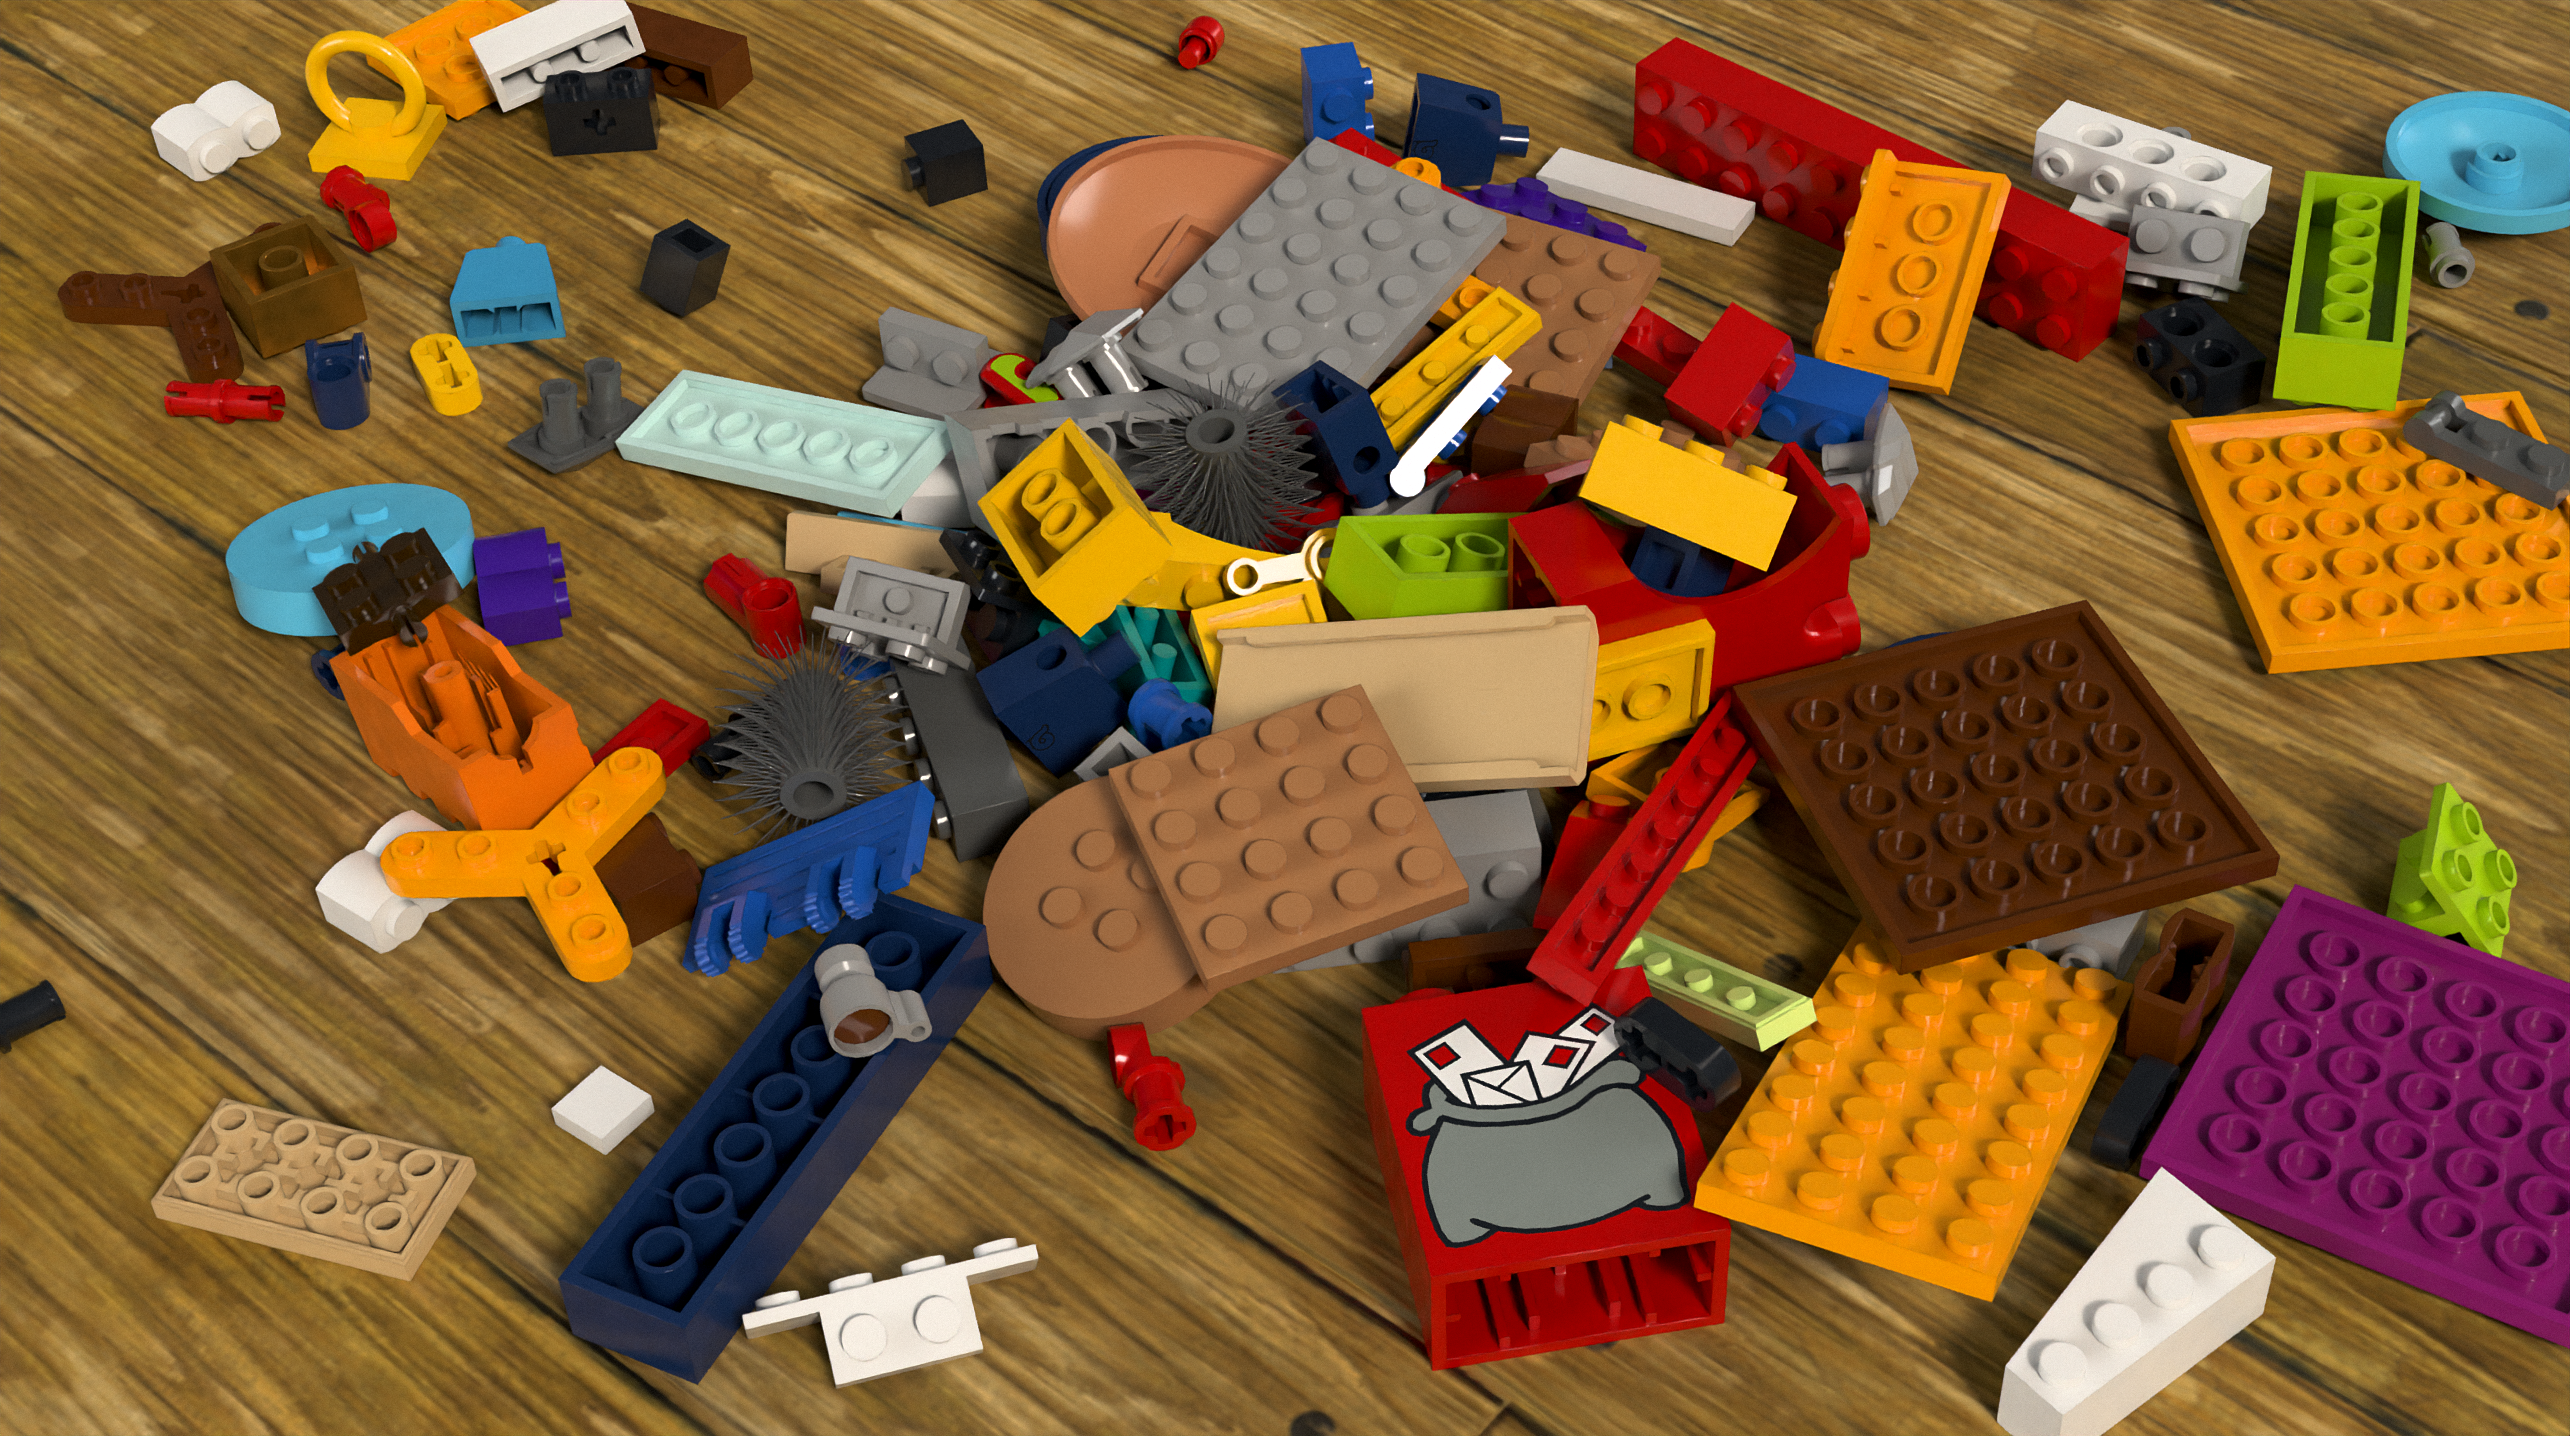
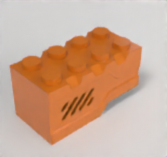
M448 604L439 607L422 620V623L427 627L428 637L422 644L418 636L414 634L413 638L418 647L404 645L399 634L372 644L353 656H350L346 650L329 660L372 761L392 777L401 775L411 792L422 800L431 798L442 816L451 823L461 821L467 831L533 830L595 769L589 750L582 743L578 734V722L571 705L523 672L502 641Z

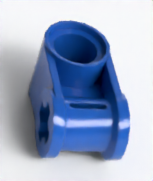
M1154 678L1147 681L1134 693L1129 703V722L1133 726L1138 741L1152 754L1211 735L1213 723L1211 712L1202 704L1185 701L1177 687L1167 679Z

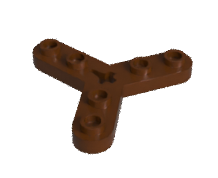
M278 222L263 224L248 236L282 224ZM211 260L184 277L149 276L144 273L130 275L101 274L93 271H81L71 275L59 288L58 298L63 313L72 322L171 327L188 378L192 383L213 384L219 378L235 381L244 371L241 351L227 315L228 310L223 304Z

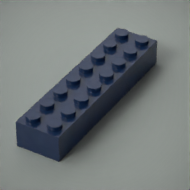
M879 889L876 903H873L875 907L872 909L873 913L857 920L855 918L851 919L850 915L845 914L837 924L838 927L834 928L558 1278L573 1335L698 1385L744 1323L742 1315L752 1312L755 1308V1301L763 1297L993 984L986 926L891 893L885 895ZM839 944H855L864 948L869 955L875 978L883 982L887 990L895 992L912 990L920 994L932 1026L930 1036L920 1042H911L906 1038H894L882 1051L866 1057L853 1058L836 1052L828 1040L820 1015V999L823 994L814 972V966L818 957L827 949Z

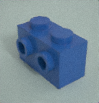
M1353 42L1300 48L1303 129L1306 146L1316 137L1328 141L1351 127L1375 142L1372 115L1370 112L1365 113V100H1370L1374 97L1372 74L1369 67H1361Z

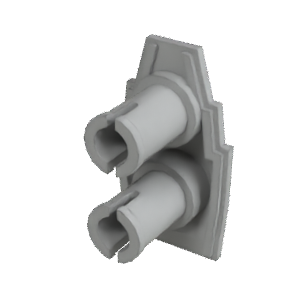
M1141 308L1097 311L1070 330L1066 339L1054 347L1048 357L1033 368L1025 382L1026 387L1035 388L1043 382L1047 386L1054 384L1064 400L1072 397L1103 396L1083 366V363L1090 361L1111 394L1143 390L1149 383L1146 379L1144 380L1119 342L1123 338L1120 331L1141 319V315L1144 313Z
M1885 403L1884 407H1882L1872 440L1833 445L1823 444L1822 446L1823 471L1829 470L1825 472V477L1823 476L1829 486L1840 483H1847L1852 486L1859 495L1864 508L1871 507L1873 513L1877 514L1875 519L1876 523L1879 522V526H1886L1889 520H1893L1919 470L1910 433L1892 403Z

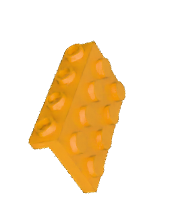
M1877 149L1872 164L1867 165L1862 173L1860 182L1862 197L1856 216L1849 219L1845 229L1844 244L1846 249L1840 269H1836L1832 273L1829 281L1828 297L1830 301L1824 321L1817 324L1813 333L1812 351L1815 358L1889 377V387L1948 396L2012 183L2007 175L1898 161L1891 150Z

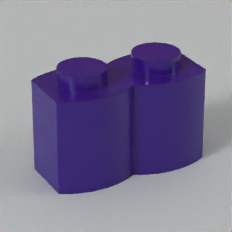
M545 527L475 538L472 546L485 630L502 641L504 646L563 637L561 619L572 617L566 581L557 583L554 581V579L566 578L560 542L548 544Z

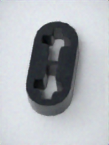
M1645 997L1615 1019L1613 1025L1614 1035L1626 1057L1635 1066L1695 1110L1708 1113L1739 1091L1741 1086L1740 1071L1729 1052L1719 1042L1664 1002L1655 997Z
M2146 1052L2140 1056L2101 1118L2090 1149V1157L2124 1173L2130 1170L2171 1102L2180 1076L2179 1066Z

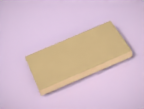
M223 1098L153 1197L151 1205L156 1218L411 1281L474 1180L477 1172L471 1157Z

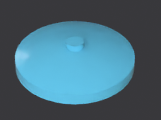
M2467 91L2443 94L2420 101L2404 110L2390 125L2382 156L2385 176L2391 179L2421 181L2418 209L2422 212L2459 227L2496 234H2535L2570 226V112L2550 103L2526 96L2503 92Z

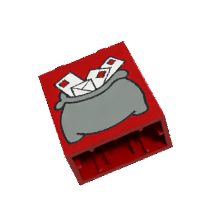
M1642 965L1614 969L1588 1007L1569 995L1556 991L1548 982L1537 977L1529 983L1457 994L1441 988H1425L1410 992L1400 997L1393 1004L1361 1008L1364 1105L1432 1371L1723 1324L1725 1322L1731 1226L1728 1218L1694 1207L1697 1183L1709 1165V1161L1691 1108L1635 1066L1623 1053L1614 1035L1613 1025L1617 1017L1643 998L1653 997Z

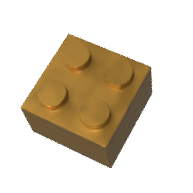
M313 214L208 251L224 306L264 359L275 354L288 353L297 346L305 344V340L338 334L352 325L368 320L354 265Z

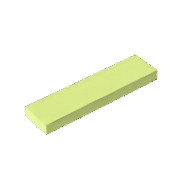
M1645 930L1640 931L1615 967V969L1642 965L1653 997L1667 1004L1687 1020L1759 1052L1765 1051L1817 1021L1811 998Z

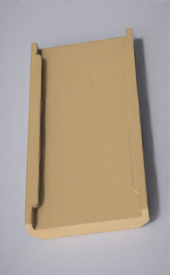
M1587 605L1220 629L1217 631V640L1223 644L1211 734L1361 684L1419 793L1579 786L1586 777L1599 647L1596 618Z

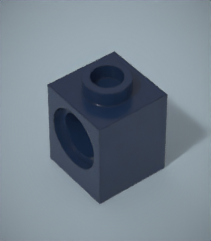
M1647 525L1629 570L1643 583L1660 592L1682 597H1707L1722 594L1735 559Z

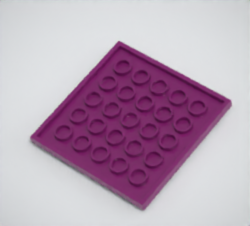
M2295 884L2142 1156L2139 1176L2151 1180L2158 1170L2163 1167L2208 1204L2570 1349V983Z

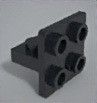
M946 528L943 530L939 542L962 576L959 582L966 583L973 591L964 622L992 664L1030 644L1043 619L1067 626L1032 594L1004 546L1000 545L997 540L977 530H969L967 534Z

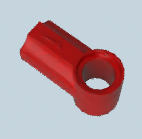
M731 552L713 561L709 575L703 580L706 595L750 634L755 652L763 658L770 659L753 641L769 656L771 655L763 644L776 659H779L774 648L780 658L787 657L774 630L777 632L790 656L793 654L786 636H788L794 654L800 651L799 643L801 644V649L803 647L799 625L801 626L804 645L807 642V632L794 584L785 578L769 577L748 558H738Z

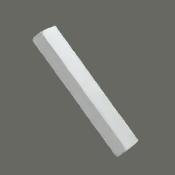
M1562 147L1536 174V179L1548 185V191L1561 198L1578 201L1588 206L1729 247L1734 245L1755 218V202Z

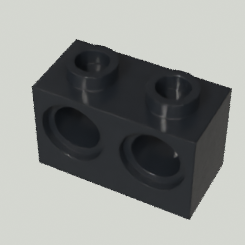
M2198 295L2140 314L2136 342L2133 346V361L2194 418L2224 416L2258 404L2267 357Z

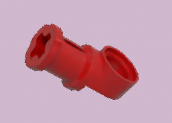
M348 165L337 166L329 171L320 186V197L329 208L344 212L358 244L370 253L395 242L397 239V229L389 212L390 199L387 192L373 184H366L363 174Z
M1143 1022L1108 1026L1107 1046L1112 1078L1115 1088H1123L1126 1099L1135 1106L1137 1115L1134 1117L1132 1129L1136 1142L1152 1151H1167L1181 1146L1185 1140L1194 1135L1197 1126L1193 1109L1185 1105L1181 1092L1184 1089L1186 1080L1182 1066L1168 1057L1152 1056Z

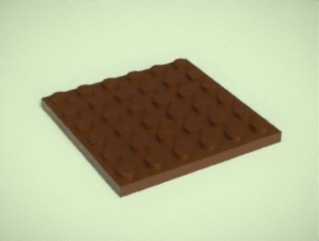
M2087 599L1732 686L1730 706L1899 976L2276 876L2280 860L2279 853Z

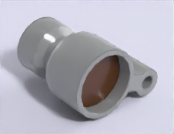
M839 944L827 949L818 957L814 966V972L823 994L820 999V1015L828 1040L836 1052L847 1057H866L882 1051L894 1038H906L911 1042H920L930 1036L932 1026L920 994L912 990L900 992L887 990L884 983L875 978L869 955L864 948L855 944Z

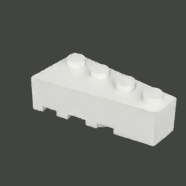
M2161 1167L2006 1364L1997 1423L2012 1436H2101L2263 1314L2276 1257Z

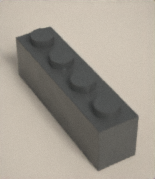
M960 633L956 650L971 658L963 636ZM889 655L891 673L897 670L903 671L892 674V677L882 679L883 690L909 689L887 694L885 699L887 704L910 706L891 711L890 714L896 715L901 713L903 718L898 719L897 722L911 724V726L898 728L901 742L911 743L903 745L905 754L907 756L918 755L919 759L913 760L916 780H920L935 796L931 818L938 840L950 839L959 863L1001 852L1014 832L1031 815L1029 797L993 709L976 677L977 670L972 658L968 671L947 666L945 676H937L908 666L909 661Z

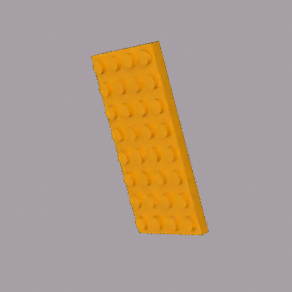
M1863 918L1812 998L1817 1021L1787 1038L1697 1183L1694 1207L1992 1303L2129 1012L2134 984L2118 980L2109 972L2101 969H2080L2073 966L2063 968L2059 966V962L2048 960L2045 955L2035 950L2025 948L2013 950L2007 947L1899 976Z

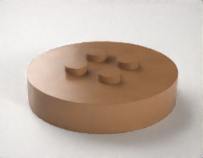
M1109 775L1094 778L1063 791L1039 807L1014 832L1002 849L989 877L984 896L983 925L986 926L989 955L997 971L1023 1004L1036 1017L1062 1033L1092 1041H1107L1108 1026L1143 1022L1148 1036L1174 1026L1193 1015L1218 993L1215 992L1208 995L1112 791Z

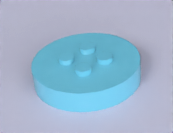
M405 483L348 487L317 494L278 508L246 527L231 542L227 550L226 566L239 613L250 624L269 632L292 636L338 635L312 588L322 583L325 576L333 569L343 564L355 563L352 558V551L356 545L359 546L363 554L366 553L361 542L374 543L380 551L381 546L391 537L404 532L413 533L423 527L463 589L476 574L472 546L475 533L470 510L461 498L446 490L426 485Z

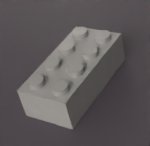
M1527 790L1424 802L1469 886V903L1274 971L1273 974L1401 959V953L1404 950H1408L1409 942L1533 927L1534 914L1541 897V843Z

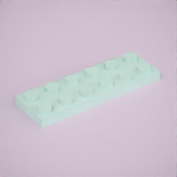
M684 369L615 441L624 460L893 518L952 449L949 432L944 421Z

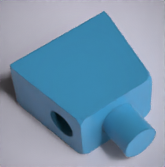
M507 236L501 238L495 247L473 249L466 253L450 297V307L458 340L464 348L566 337L557 287L545 245L541 243L526 244L525 241L518 237Z

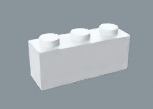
M559 0L469 38L482 73L503 113L544 96L547 75H555L568 70H577L582 73L600 72L646 52L633 15L624 0Z

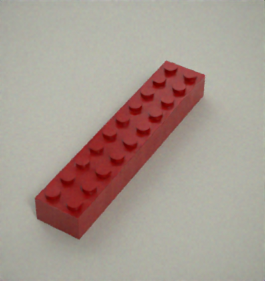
M1675 37L1636 63L1633 130L1634 155L1706 189L1755 202V212L1842 253L1846 249L1844 234L1847 223L1851 217L1856 216L1862 197L1860 192L1862 173L1867 165L1872 164L1877 149L1891 150L1898 161L1975 170L1678 37ZM2011 186L1973 314L2078 363L2117 330L2130 238Z

